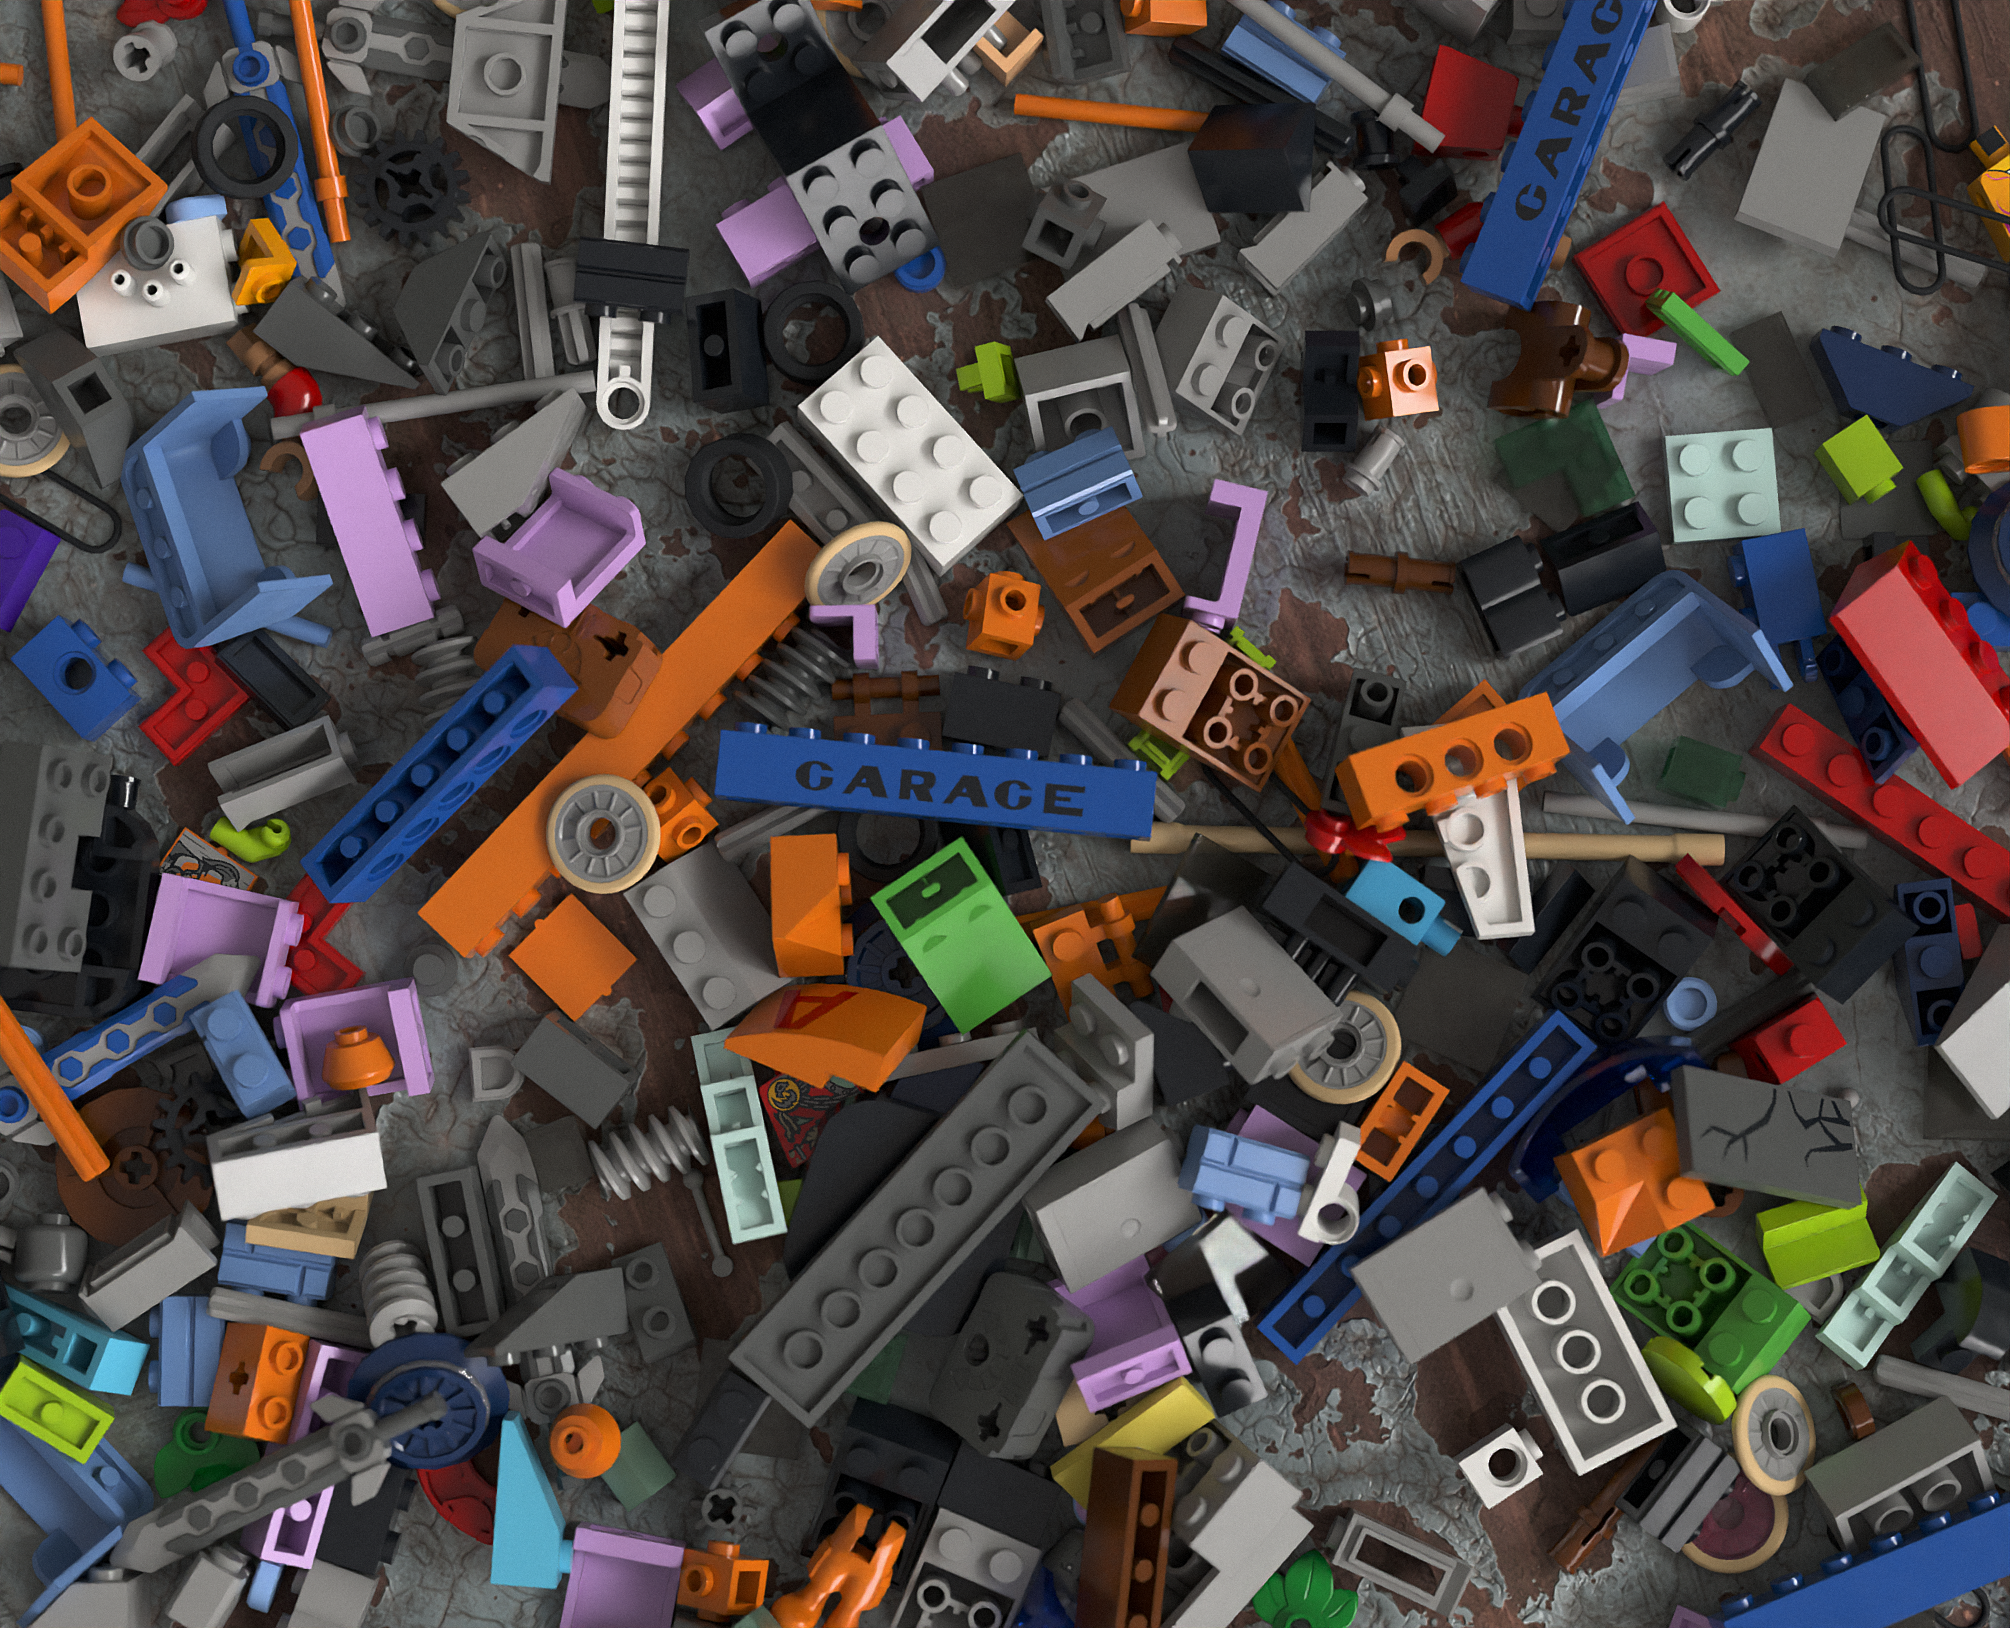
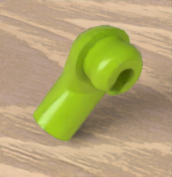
M1940 469L1929 471L1916 480V484L1932 516L1951 538L1959 541L1968 540L1971 521L1978 512V509L1969 505L1960 510Z
M223 815L209 835V838L249 863H256L279 856L288 849L291 843L289 825L278 818L267 820V824L249 830L244 828L242 831L237 832L228 817Z

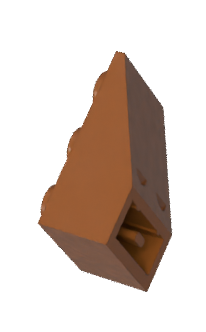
M1125 505L1045 541L1030 509L1006 523L1092 659L1157 619L1160 613L1165 614L1181 604L1185 598V593Z
M1160 613L1108 708L1147 733L1247 788L1260 793L1311 698L1194 621Z

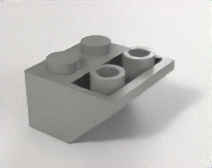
M1179 283L1154 334L1172 405L1232 434L1241 436L1287 341L1223 294Z

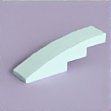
M731 1027L690 1037L733 1244L787 1233L752 1061L749 1058L723 1048L725 1039L736 1028Z
M1958 1162L1952 1163L1882 1246L1879 1260L1868 1264L1821 1326L1815 1337L1856 1371L1865 1368L1892 1328L1903 1323L1930 1283L1941 1278L1998 1195Z

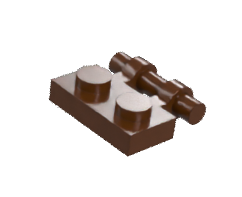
M917 670L901 671V676L870 678L869 672L853 673V678L836 679V682L832 684V700H854L855 715L833 716L834 741H843V733H863L876 736L875 745L897 747V738H914L930 741L929 750L943 751L941 711H919V697L940 696L939 674L918 675ZM902 698L903 713L871 715V699Z

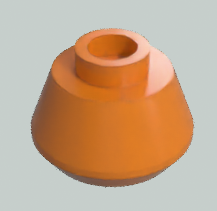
M365 1025L349 1026L334 1032L335 1040L327 1043L321 1073L322 1080L332 1089L352 1090L380 1083L390 1077L396 1064L395 1059L378 1033L367 1032Z
M580 1403L569 1406L558 1414L550 1427L548 1435L550 1455L558 1468L572 1477L580 1479L597 1477L611 1468L619 1455L621 1434L618 1424L607 1410L598 1405Z

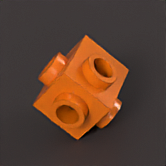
M1408 338L1376 343V354L1359 356L1357 389L1362 396L1365 421L1439 410L1436 393L1437 370L1432 361L1430 346L1409 349Z
M998 571L995 573L990 572L976 588H970L963 608V618L969 620L965 649L1017 661L1033 645L1034 636L1040 633L1043 625L1045 607L1039 604L1041 585L1025 581L1022 575L1015 572Z
M669 766L642 789L656 809L660 823V844L657 854L667 864L679 859L690 848L699 844L709 832L719 825L706 808L713 799L693 776L684 782Z
M708 1540L707 1549L685 1548L679 1574L680 1583L677 1603L698 1608L697 1617L709 1621L729 1622L730 1615H748L763 1604L769 1560L740 1554L741 1544L721 1540L718 1542L716 1540Z

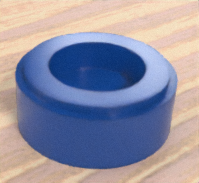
M937 246L894 270L893 273L897 282L904 289L914 293H925L933 290L941 283L945 275L946 260L944 253Z

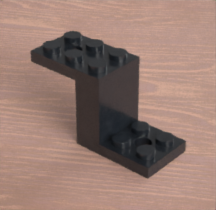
M737 0L698 22L761 145L800 206L840 285L848 295L857 292L941 245L881 122L840 62L810 0ZM770 33L782 34L780 43L773 50L768 52L757 50L758 44L764 36ZM874 217L883 218L881 226L871 234L859 233L861 226L868 219Z

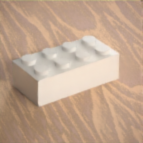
M879 336L798 405V422L858 488L879 506L890 521L907 534L910 542L917 548L928 565L939 577L947 572L1020 506L1023 494Z
M1568 1226L1531 1245L1542 1263V1267L1536 1270L1542 1283L1494 1312L1493 1316L1570 1469L1580 1476L1677 1427V1424L1579 1230Z

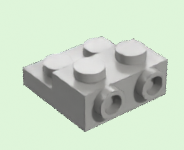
M1090 973L1073 980L1072 1006L1069 1008L1071 1022L1054 1030V1054L1108 1103L1098 1113V1120L1103 1126L1119 1131L1153 1114L1154 1033Z

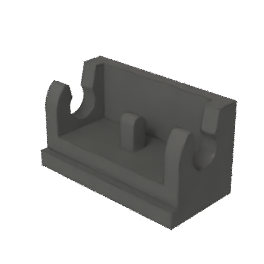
M558 1008L542 1019L510 1062L594 1129H597L604 1119L610 1116L641 1076L639 1071Z

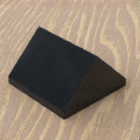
M1304 102L1215 105L1187 150L1208 212L1213 214L1310 212L1316 104Z

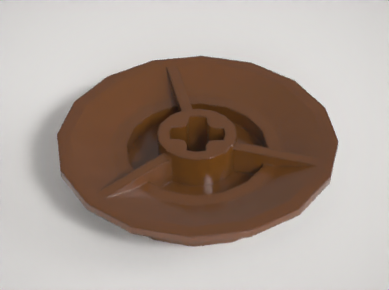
M148 1087L112 1090L84 1105L78 1114L110 1161L108 1169L91 1180L84 1181L81 1179L59 1146L55 1159L58 1193L72 1220L96 1240L121 1247L172 1213L174 1216L180 1214L187 1199L201 1214L208 1207L215 1186L214 1180L208 1190L201 1189L200 1177L195 1175L183 1185L180 1183V1176L183 1171L180 1167L176 1166L166 1172L162 1168L170 1157L167 1151L153 1152L152 1150L154 1143L163 1138L162 1133L149 1130L150 1123L153 1120L164 1119L165 1117L155 1106L160 1099L174 1102L175 1100L171 1094ZM186 1104L181 1107L177 1114L175 1129L188 1124L191 1118L189 1106ZM203 1124L193 1135L199 1133L205 1135L209 1134L205 1124ZM190 1149L184 1151L193 1160L207 1164L204 1156ZM138 1152L142 1153V1161L144 1163L151 1164L150 1174L141 1175L139 1183L135 1182V1173L126 1171L127 1161L136 1160Z

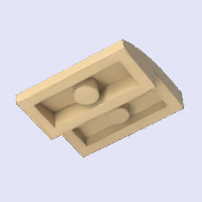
M374 1191L357 1198L344 1196L319 1201L307 1208L288 1207L263 1212L259 1216L248 1220L245 1243L354 1259L365 1228Z

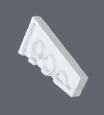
M1445 724L1403 727L1399 734L1402 739ZM1494 739V747L1497 754L1503 759L1512 760V751L1509 745L1502 740ZM1445 755L1447 769L1452 774L1463 777L1464 770L1461 762L1453 756ZM1516 778L1506 781L1508 788L1500 793L1477 800L1475 793L1472 792L1457 797L1459 803L1457 806L1431 815L1477 940L1529 936L1535 931Z

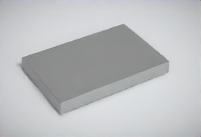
M1786 78L1781 86L1733 220L1834 258L1840 249L1886 116Z
M1188 141L1070 179L1086 184L1092 191L1107 198L1099 216V219L1107 222L1093 251L1083 248L1070 271L1060 267L1065 283L1148 218L1152 220L1156 227L1161 223H1165L1182 245V249L1177 252L1180 258L1221 245V239L1213 215L1208 212L1187 152L1189 148ZM1051 186L1043 188L1042 190L1048 192Z

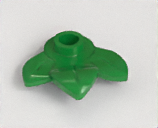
M192 1406L180 1413L174 1422L173 1440L166 1444L156 1455L154 1481L160 1498L164 1499L174 1496L188 1486H191L193 1492L196 1493L261 1461L257 1442L210 1432V1437L207 1441H198L193 1436L192 1429L196 1422L206 1423L209 1407Z
M1314 1549L1299 1557L1288 1569L1286 1577L1274 1572L1252 1597V1604L1255 1613L1273 1626L1272 1628H1290L1291 1624L1295 1621H1303L1309 1628H1348L1357 1613L1358 1593L1347 1589H1333L1331 1568L1321 1553Z

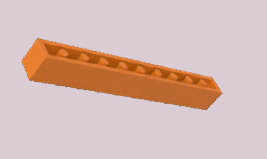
M790 519L662 654V664L620 734L610 739H603L588 732L429 899L417 914L464 958L471 959L476 953L482 958L489 954L505 936L500 927L514 913L519 918H522L534 907L542 897L537 888L551 874L557 879L562 876L551 860L546 842L548 816L558 796L577 780L595 774L617 775L633 782L641 789L653 780L654 777L648 771L662 756L671 761L687 745L691 737L685 732L699 717L707 722L724 706L728 698L722 693L736 678L744 683L749 674L753 675L760 668L761 661L764 659L760 653L773 639L783 643L791 635L790 630L800 625L802 620L797 614L808 603L804 590L806 573L811 562L822 548ZM606 818L597 820L591 828L590 836L594 840L597 839L612 824L611 821Z

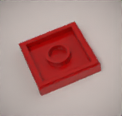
M1664 201L1571 259L1618 336L1625 333L1649 337L1667 326L1646 307L1645 301L1656 288H1660L1662 291L1664 289L1668 292H1674L1692 309L1720 292L1719 287Z

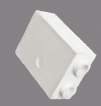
M216 215L167 224L166 226L170 229L174 238V249L168 261L156 270L142 271L132 267L125 260L120 249L76 293L86 347L96 356L102 357L238 331L244 328L242 314L249 313V305L237 306L231 297L237 283L232 262L240 260L239 254H237L239 246L234 230H226V226Z

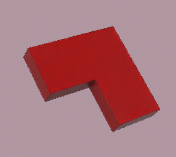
M168 626L142 652L174 685L177 691L138 727L174 766L178 767L241 710L251 698L214 663L219 653L212 645L185 649L176 642L170 626Z
M306 872L286 897V900L300 902L297 914L304 915V925L299 943L296 947L289 946L285 967L292 968L290 983L306 996L356 987L366 972L325 940L355 902L329 903Z

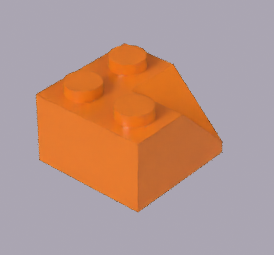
M836 834L771 836L772 940L779 978L844 975V956H854L853 923L843 924L842 906L853 904L849 853L838 852Z
M1667 1107L1646 1112L1553 1158L1600 1258L1667 1232L1715 1208L1703 1180L1680 1175L1676 1124Z

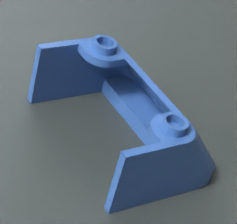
M265 386L192 391L125 452L120 477L121 484L171 632L176 642L185 649L207 647L291 618L333 585L330 574L296 578L293 572L284 565L270 566L265 569L239 494L234 475L245 466L251 453V440L249 434L244 429L241 419L268 396Z
M1669 570L1650 579L1526 683L1519 692L1517 701L1547 691L1570 753L1560 761L1586 791L1628 825L1635 817L1616 789L1626 777L1630 768L1629 758L1619 746L1698 679L1711 688L1724 689L1736 686L1752 671L1756 670L1784 692L1789 690L1793 684L1759 627L1685 572Z
M10 1354L0 1358V1389L14 1369L15 1360L19 1354ZM0 1415V1485L48 1535L36 1548L32 1557L34 1572L47 1589L16 1623L21 1628H27L71 1584L85 1577L89 1573L90 1568H95L116 1547L119 1540L123 1537L122 1534L129 1522L151 1512L154 1505V1496L147 1482L104 1437H102L85 1465Z

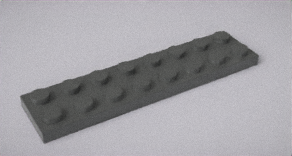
M1024 1027L727 1351V1357L810 1429L1108 1103Z

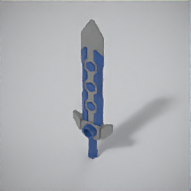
M222 0L235 48L227 50L222 56V63L216 62L203 92L207 107L209 109L211 106L230 98L233 91L234 96L255 95L273 102L289 117L298 137L299 156L293 173L278 190L263 196L267 214L297 261L290 281L301 275L308 280L311 276L317 277L337 293L338 296L335 301L345 308L346 299L328 235L324 232L304 161L305 153L286 86L282 83V77H284L289 82L303 85L298 57L280 45H276L274 48L267 42H256L245 1ZM238 116L252 169L256 172L257 177H260L273 165L276 156V140L271 130L261 120L251 116Z
M216 953L157 987L150 995L90 1030L78 1033L44 1053L41 1057L68 1099L72 1101L110 1079L114 1073L172 1039L194 1030L195 1027L189 1016L199 1009L235 990H239L245 999L261 965V960L257 956ZM0 1055V1133L6 1136L13 1135V1141L49 1146L56 1142L45 1122L39 1119L41 1116Z

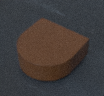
M1850 1380L1831 1386L1832 1390H1830L1847 1435L1858 1440L1875 1433L1872 1415L1858 1386Z

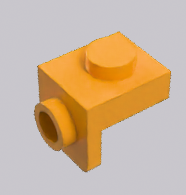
M269 218L250 219L237 250L240 260L236 262L241 269V273L231 295L237 306L275 302L289 284L297 265V261L291 254L287 243L282 240Z

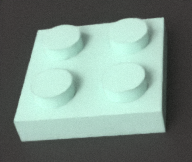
M1772 428L1673 435L1662 438L1671 545L1752 539L1781 533Z

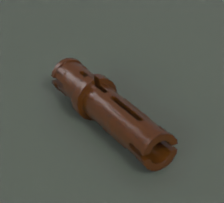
M1662 1435L1638 1446L1587 1507L1583 1504L1575 1511L1578 1517L1552 1548L1546 1551L1551 1558L1571 1575L1576 1573L1577 1568L1603 1538L1609 1541L1615 1534L1611 1528L1623 1516L1624 1512L1617 1508L1614 1503L1664 1439Z

